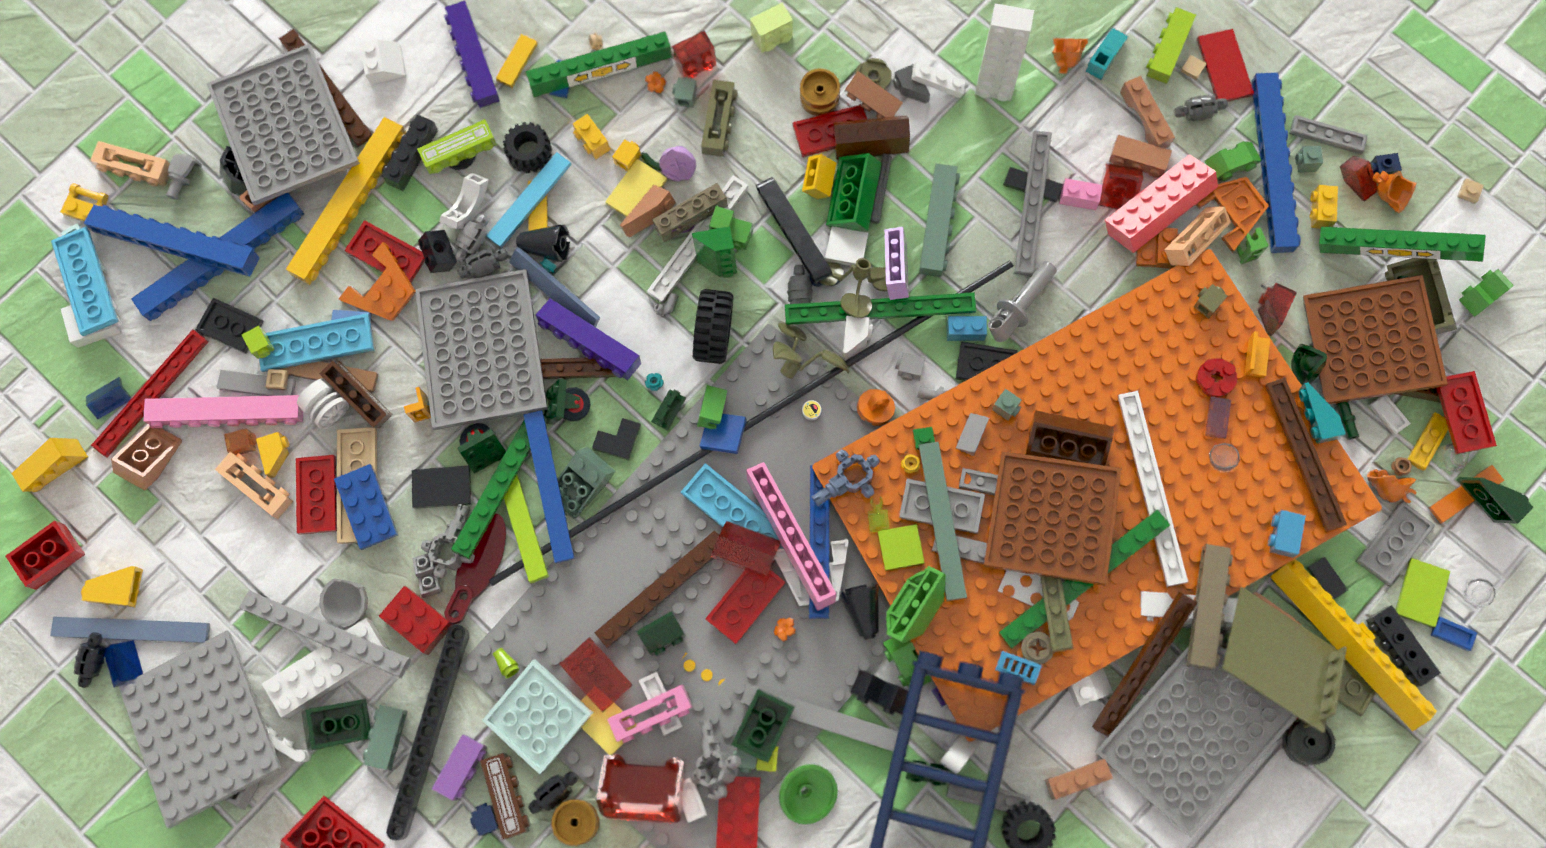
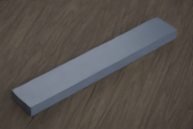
M520 247L514 250L509 263L517 270L526 269L528 279L553 301L594 327L597 326L601 318Z

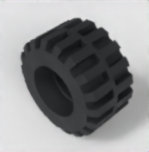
M522 122L520 126L518 124L514 125L515 128H510L508 130L509 134L506 133L504 136L505 140H503V149L509 163L520 172L524 170L525 173H530L533 170V173H535L538 168L542 170L543 165L549 162L548 158L552 156V146L546 131L541 129V126L538 124L535 126L533 122L529 124ZM526 142L537 143L536 148L530 153L518 152L521 145Z
M1021 802L1020 806L1015 804L1013 805V810L1008 809L1006 811L1007 816H1003L1001 829L1008 847L1052 848V840L1056 839L1054 834L1056 828L1050 815L1039 804L1036 806L1034 802H1029V804ZM1031 820L1039 823L1040 829L1034 838L1026 840L1017 836V830L1023 822Z

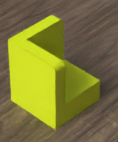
M776 746L768 763L757 758L756 769L776 772L779 747Z

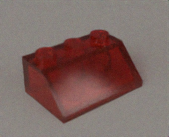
M726 521L711 555L714 559L768 578L781 542Z

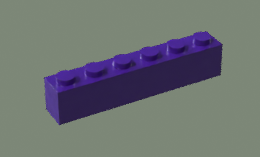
M465 0L446 6L447 14L444 15L447 26L451 25L452 29L449 30L452 41L456 40L457 45L454 47L457 56L461 55L462 60L459 62L463 72H467L468 76L465 77L468 87H472L473 92H470L473 103L477 102L479 108L500 102Z
M550 298L536 313L538 325L543 330L548 329L557 339L567 341L571 348L581 350L584 356L589 359H595L604 369L609 368L618 378L623 377L628 381L641 365L640 355Z

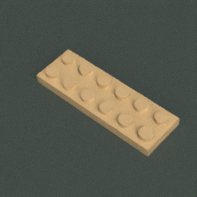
M368 427L337 430V477L368 464L373 466L377 477V429ZM337 489V543H357Z

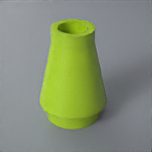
M499 648L493 653L502 676L511 678L518 673L519 664L503 648Z

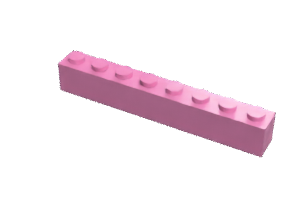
M299 395L145 399L143 421L152 428H162L163 425H169L173 428H180L182 425L201 427V424H208L211 427H219L220 424L239 426L240 423L257 426L258 423L277 425V423L285 422L287 425H296L297 422H303V411L297 405Z
M763 462L747 469V481L817 611L835 603L836 592L765 463Z

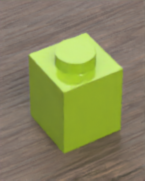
M260 326L242 334L251 354L257 359L265 358L270 352L275 350L266 332Z

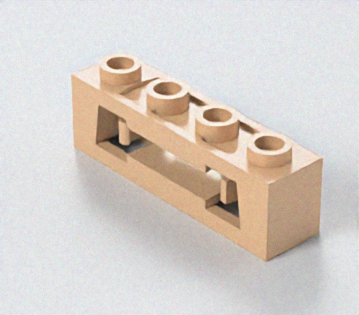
M98 141L90 159L99 171H111L120 177L126 175L138 182L144 180L152 186H165L169 178L168 169L170 163L166 159ZM116 156L121 157V159L124 161L145 166L144 169L146 171H143L139 167L119 162V158H117Z
M1206 207L1165 249L1171 265L1190 266L1231 223L1225 207Z
M229 452L215 470L271 516L279 519L293 502L289 498L290 493L282 487L277 489L274 486L276 484L275 481L268 476L265 478L261 476L260 473L262 471L253 464L251 467L246 464L247 459L240 453L235 455ZM246 473L264 489L271 493L273 492L275 496L267 493L262 497L239 478H242Z

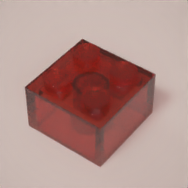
M705 30L672 46L675 64L683 78H694L699 73L709 71L717 65L715 48Z

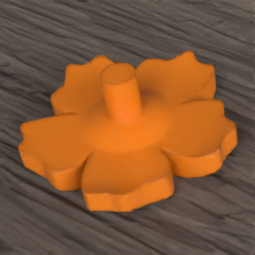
M654 71L646 76L645 81L649 83L647 84L648 91L653 92L655 90L656 93L664 91L663 87L666 80L664 77L661 78V74Z
M789 617L787 619L780 618L777 621L778 626H775L774 634L782 641H787L788 636L791 637L795 634L796 629L792 627L794 626V620Z

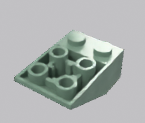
M588 447L577 450L558 477L564 510L575 519L606 486L616 472Z

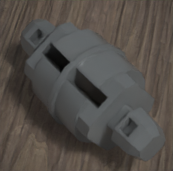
M1198 95L1186 100L1184 105L1176 107L1174 114L1178 118L1185 117L1186 115L1187 121H1204V119H1210L1215 116L1218 111L1226 109L1228 103L1227 99L1224 98L1216 100L1215 95Z
M491 247L480 252L477 251L465 259L467 265L461 266L457 272L461 278L469 277L470 274L474 278L490 275V273L501 268L499 261L506 260L509 257L505 248L496 250L494 253Z
M795 265L793 275L795 276H791L788 282V302L790 304L811 303L813 289L810 276H803L805 275L803 265Z

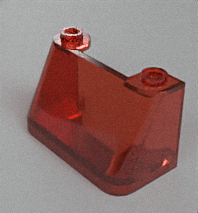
M619 754L604 755L596 795L600 814L609 819L665 823L679 822L682 813L685 761L679 758H670V760L665 762V766L626 764Z

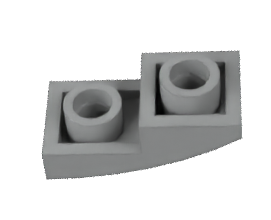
M428 553L412 558L421 596L425 598L441 593L439 578L434 576L435 564L430 560Z

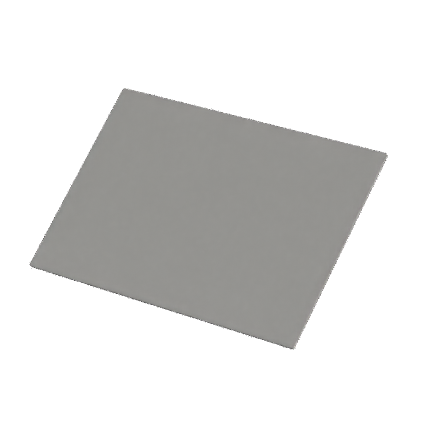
M767 324L712 386L727 390L722 414L743 416L748 421L828 371L814 360L802 372L798 370L793 379L785 377L780 370L786 360L774 359L773 345L778 341L792 349L794 343L774 326ZM798 346L796 347L795 352L800 355L802 359L800 364L803 365L811 357ZM835 377L743 432L738 454L712 451L577 534L571 541L575 559L560 563L553 561L547 567L549 577L534 582L460 664V668L497 702L534 659L580 701L597 685L623 711L647 701L639 680L655 672H658L666 692L684 685L693 708L689 709V714L679 718L683 726L682 728L664 736L659 724L652 726L653 730L642 735L640 731L634 734V739L624 743L612 757L580 728L557 756L656 848H716L719 801L707 797L709 793L715 795L714 788L697 784L708 816L688 823L674 784L690 778L691 774L697 771L696 762L699 757L703 756L701 749L703 734L699 725L700 721L712 720L714 736H717V740L720 741L721 751L732 756L733 751H737V748L731 744L749 708L748 705L740 703L746 683L838 712L852 696L851 689L859 670L871 673L885 657L884 651H886L883 642L892 638L887 635L886 612L890 608V604L880 587L879 633L875 634V638L864 640V637H859L840 594L839 600L829 605V619H809V605L799 607L776 560L771 566H768L680 493L706 463L762 509L747 481L746 470L764 462L810 545V465L882 427L871 425L872 423L867 420L864 422L860 418L856 408L859 397ZM703 396L598 512L701 450L700 442L704 427H697ZM809 400L817 401L821 406V415L816 420H808L803 416L802 407ZM830 501L829 563L833 562L830 542L848 539L840 591L845 592L847 588L864 584L870 587L872 583H877ZM715 530L728 546L607 649L594 632ZM756 558L786 583L740 641L735 644L707 622L705 618L752 560ZM672 611L686 637L683 638L684 641L675 647L670 645L665 648L666 652L660 656H651L636 631ZM790 617L794 620V626L792 627L796 631L791 637L788 636L787 641H782L778 636H775L774 629L775 626H778L777 621L780 618L787 619ZM499 648H503L519 664L518 673L511 678L501 675L493 653ZM686 660H693L695 662V669L688 672L684 669V662ZM709 669L712 671L713 677L710 681H704L701 678L703 670ZM721 679H725V680L718 686L719 681H720ZM649 709L639 715H630L629 717L633 718L634 722L638 724L655 715L652 709ZM789 719L777 744L779 748L776 772L752 769L751 773L739 772V768H736V776L761 777L760 804L823 729ZM714 761L712 768L709 770L712 771L713 777L718 779L722 768H719L718 761Z

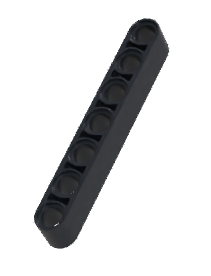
M770 177L758 183L756 189L813 282L816 284L830 277L832 271L776 180Z

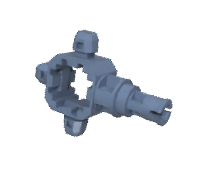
M841 449L836 453V458L841 463L838 465L837 475L828 480L829 483L825 485L824 489L811 497L818 507L831 497L841 496L847 491L857 493L861 490V493L866 498H870L874 495V489L871 484L868 485L872 482L873 470L871 468L874 469L880 460L876 455L866 458V461L862 455L854 454L849 458V454ZM858 463L864 469L867 476L859 483L852 485L843 472L852 464Z

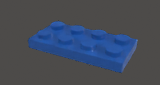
M371 464L334 479L360 550L398 535Z

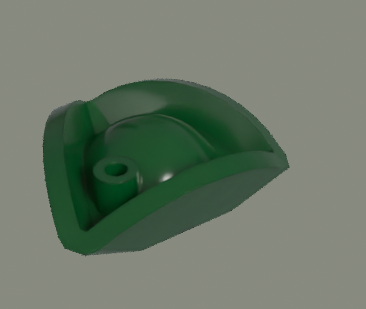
M1299 344L1292 356L1291 369L1301 385L1304 383L1311 384L1318 377L1326 365L1327 354L1311 346Z

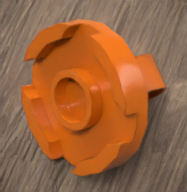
M869 389L863 392L856 406L860 418L864 422L867 420L872 423L871 425L882 426L888 423L895 412V404L891 396L886 391Z

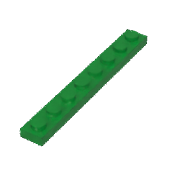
M525 420L452 546V552L470 560L527 458L531 448Z

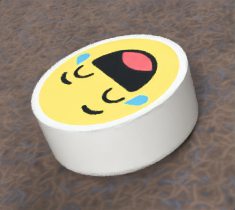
M814 400L805 402L802 407L803 416L808 420L818 419L821 415L820 404Z

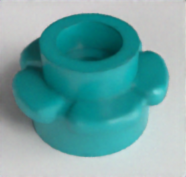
M546 258L539 262L547 272L555 273L554 270L557 266Z
M650 373L646 377L645 385L651 391L659 390L664 384L659 373Z

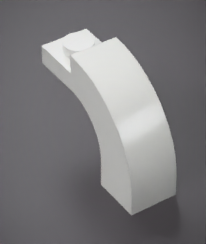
M474 173L464 177L462 189L456 203L450 210L440 216L439 222L446 224L449 228L463 229L468 221H472L485 196L489 180Z

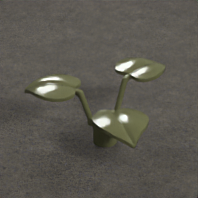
M859 258L856 264L851 265V268L843 275V269L839 264L826 261L832 271V275L820 281V283L834 286L837 280L842 281L853 271L854 278L858 280L856 295L853 293L843 295L840 304L842 309L854 318L866 317L872 309V302L868 296L859 295L862 280L867 278L868 282L872 283L875 289L887 291L886 268H870L871 263L869 260Z
M779 321V329L795 340L792 349L778 341L773 345L774 359L786 360L780 370L785 377L793 379L798 370L802 372L807 365L818 357H822L826 362L847 371L849 374L850 370L845 360L837 353L827 349L818 352L801 365L802 359L795 352L799 339L802 341L806 340V334L795 325H786L785 322Z

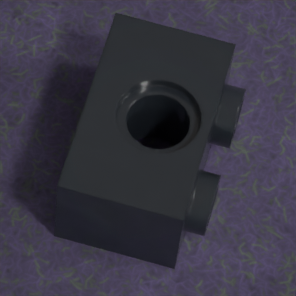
M435 230L423 233L418 240V245L422 250L425 264L428 266L430 273L450 271L457 263L446 231Z

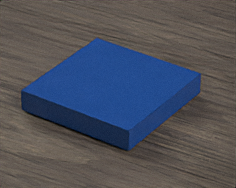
M722 414L721 422L716 424V429L704 427L700 448L738 454L747 421L746 417Z

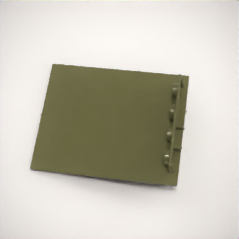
M1241 587L1231 626L1223 670L1303 720L1304 728L1312 726L1321 733H1324L1326 720L1336 715L1346 647L1337 650L1320 637Z

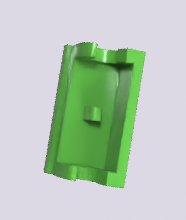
M1261 227L1256 228L1252 236L1249 233L1246 235L1245 243L1247 249L1244 252L1240 245L1237 247V252L1241 259L1240 264L1258 259L1269 246Z
M709 385L706 386L697 427L716 429V424L721 422L727 390Z

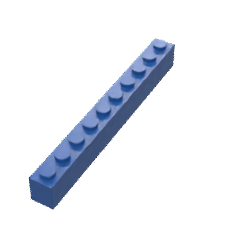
M1278 72L1256 73L1251 81V85L1254 91L1253 103L1259 155L1262 160L1260 164L1264 198L1269 205L1266 209L1270 250L1271 253H1292L1300 246L1301 238L1297 234L1299 222L1298 217H1295L1296 200L1293 199L1292 166L1289 165L1288 159L1290 157V149L1287 147L1286 142L1288 132L1284 126L1286 115L1282 109L1284 98L1280 93L1282 81L1279 79Z
M287 192L219 238L226 242L228 240L234 241L240 246L249 245L255 249L261 244L267 243L275 234L283 232L291 223L299 221L304 212ZM188 259L135 295L131 300L142 316L151 321L159 318L161 313L167 309L176 306L177 302L183 298L189 297L199 287L205 286L213 277L221 275L224 269Z
M93 205L84 221V224L94 233L251 277L260 259L255 253V249L249 245L240 246L231 240L226 242L216 236L208 237L199 231L194 233L184 227L176 228L167 222L162 224L152 218L144 219L138 214L130 215L123 210L118 209L116 211L106 205H102V207Z

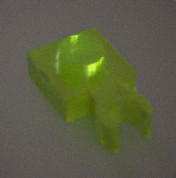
M880 496V503L876 505L873 503V497H871L870 505L873 511H868L869 531L877 532L890 529L888 510H881L883 498Z

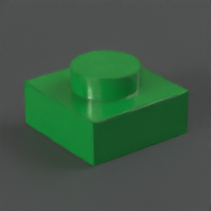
M932 427L913 429L916 450H919V445L935 442Z

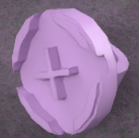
M682 146L666 149L662 153L659 162L662 173L674 181L690 179L694 175L697 166L693 154Z

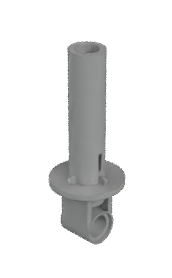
M1044 261L1012 301L1007 299L999 300L997 303L998 312L988 322V327L996 342L1006 341L1017 326H1026L1028 323V316L1025 313L1026 309L1057 272L1056 267L1052 263Z

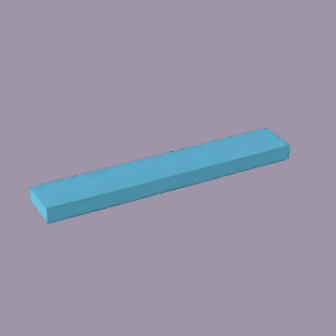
M556 152L486 237L502 248L572 165L571 162Z

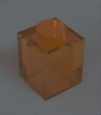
M247 428L224 434L228 453L232 452L237 455L238 453L245 454L256 451V435Z

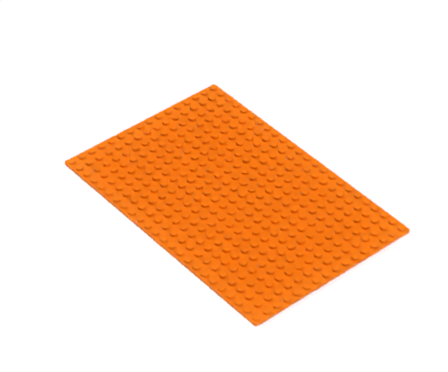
M1211 249L1203 251L1190 266L1178 265L843 447L842 449L849 454V458L854 454L862 455L866 461V458L876 455L880 460L874 469L871 468L873 470L872 482L868 484H871L874 489V495L866 498L861 493V490H859L857 493L847 491L841 496L837 495L835 498H830L891 606L908 578L924 571L928 566L941 571L938 553L932 552L935 541L933 525L899 518L906 480L911 479L925 482L920 451L915 448L913 429L933 428L935 442H939L947 487L966 490L959 488L963 468L998 475L1002 451L1026 455L1030 429L1036 410L1113 426V440L1105 466L1122 468L1112 538L1113 544L1148 517L1118 401V395L1138 391L1188 582L1170 587L1166 586L1155 539H1153L1111 571L1107 576L1106 586L1095 584L1076 599L1079 604L1075 614L1069 621L1074 650L1055 652L1049 661L1039 664L1042 667L1035 685L1032 686L1023 682L1022 689L1025 690V694H1022L1017 716L1144 645L1162 617H1153V621H1148L1147 616L1141 615V591L1168 593L1171 599H1174L1178 592L1185 595H1196L1201 551L1204 545L1210 544L1231 548L1230 554L1233 555L1232 565L1228 567L1230 583L1226 586L1225 594L1229 597L1239 591L1241 587L1244 588L1382 509L1381 504L1340 442L1333 440L1316 444V440L1312 438L1310 421L1306 419L1304 413L1305 405L1299 398V388L1302 385L1271 339L1266 377L1245 375L1249 337L1254 331L1258 332V337L1270 339V337ZM1213 284L1222 288L1228 297L1208 319L1194 305L1198 301L1199 297L1197 295L1204 287L1208 289ZM1208 359H1224L1236 368V386L1229 394L1223 397L1213 398L1205 395L1196 382L1198 369ZM1219 374L1212 375L1215 382L1222 380ZM1286 378L1345 518L1346 526L1329 532L1325 531L1265 385L1267 383ZM1005 389L1022 399L1019 405L1022 407L1016 417L1012 415L1009 421L992 410L994 403ZM970 413L989 418L974 456L955 449ZM838 451L812 465V469L823 488L829 483L828 480L837 475L838 465L841 464L836 458ZM912 454L920 459V469L917 472L906 473L904 468L901 467V461L906 455ZM858 463L852 464L843 472L852 485L859 483L867 476L864 469ZM966 473L964 484H969L971 476ZM985 494L978 533L955 530L956 536L984 543L988 542L994 495ZM1281 510L1306 516L1299 555L1294 558L1269 552L1268 539L1270 534H1273L1274 529L1271 526L1272 518ZM917 524L925 563L885 571L878 531ZM960 558L967 598L946 601V595H944L943 603L923 635L910 641L918 655L919 651H925L943 656L941 666L943 668L957 671L960 661L984 667L982 678L998 681L1000 672L996 671L995 668L1002 651L1026 659L1022 654L1021 645L1023 641L1011 649L999 632L1032 606L1011 597L1015 593V589L1011 585L1004 586L1003 593L998 591L1006 570L984 567V564ZM1028 575L1022 576L1020 584L1023 587H1029L1032 584L1031 577ZM1033 593L1030 597L1033 604L1042 599V595L1039 593ZM1070 604L1066 606L1067 612L1070 610ZM1048 621L1034 632H1042L1050 637ZM1037 640L1035 646L1029 647L1035 650L1036 657L1039 651L1046 650L1040 647L1039 640ZM1006 658L1005 663L1003 665L1004 669H1007V666L1010 661L1009 658ZM1016 661L1012 665V672L1015 671L1018 662ZM1021 665L1018 674H1023L1026 665ZM1031 667L1029 668V671H1028V674H1027L1026 677H1028V678L1031 677L1033 668H1031ZM931 676L956 722L989 731L999 727L1006 700L1005 695ZM965 736L968 742L976 740Z

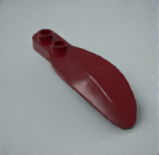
M495 513L473 552L475 555L473 562H462L461 567L457 569L455 590L444 612L445 618L452 624H459L464 620L473 599L490 583L489 579L494 577L501 563L506 542V526L500 514ZM463 594H467V598L465 600L461 599V596ZM454 612H459V615L456 618H453L452 614Z

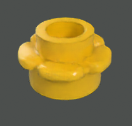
M908 454L901 461V467L904 468L906 473L917 472L920 469V459L917 456Z

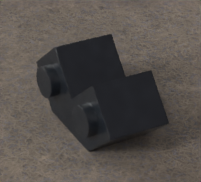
M226 146L220 158V174L230 192L241 196L247 188L232 149Z
M859 670L851 693L857 696L856 700L868 704L869 701L882 707L883 712L894 716V713L903 714L908 690L886 682L873 674Z

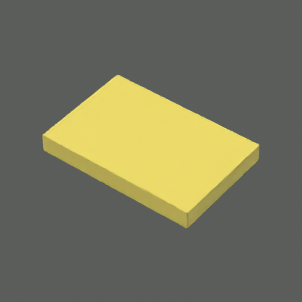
M636 159L605 203L627 217L653 185L662 188L667 182V177Z
M595 685L581 700L593 712L581 728L612 757L624 743L622 740L616 741L607 719L623 712V710ZM628 716V717H625V718L622 719V721H625V720L629 719L630 717H629V716ZM636 723L635 725L628 727V731L637 727Z

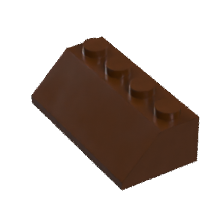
M907 115L833 123L836 160H839V157L868 153L872 156L909 153L910 126Z
M1035 410L1026 455L1105 466L1113 440V426Z

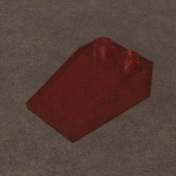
M590 637L560 663L561 667L601 712H604L632 686L631 682Z

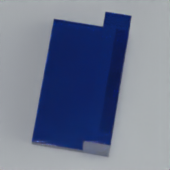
M118 377L87 395L86 406L97 419H100L129 402L131 396L122 386V379Z
M134 640L111 644L105 649V658L113 688L119 687L127 681L137 679L138 676L143 674Z

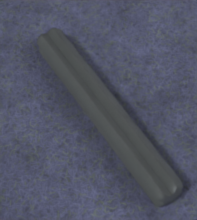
M883 154L881 159V169L870 220L871 223L879 224L892 160L890 154Z

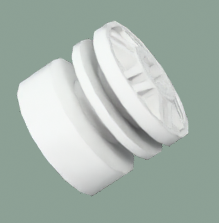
M324 378L311 383L297 399L299 408L306 415H310V419L312 422H315L319 429L328 428L335 424L345 415L350 406Z

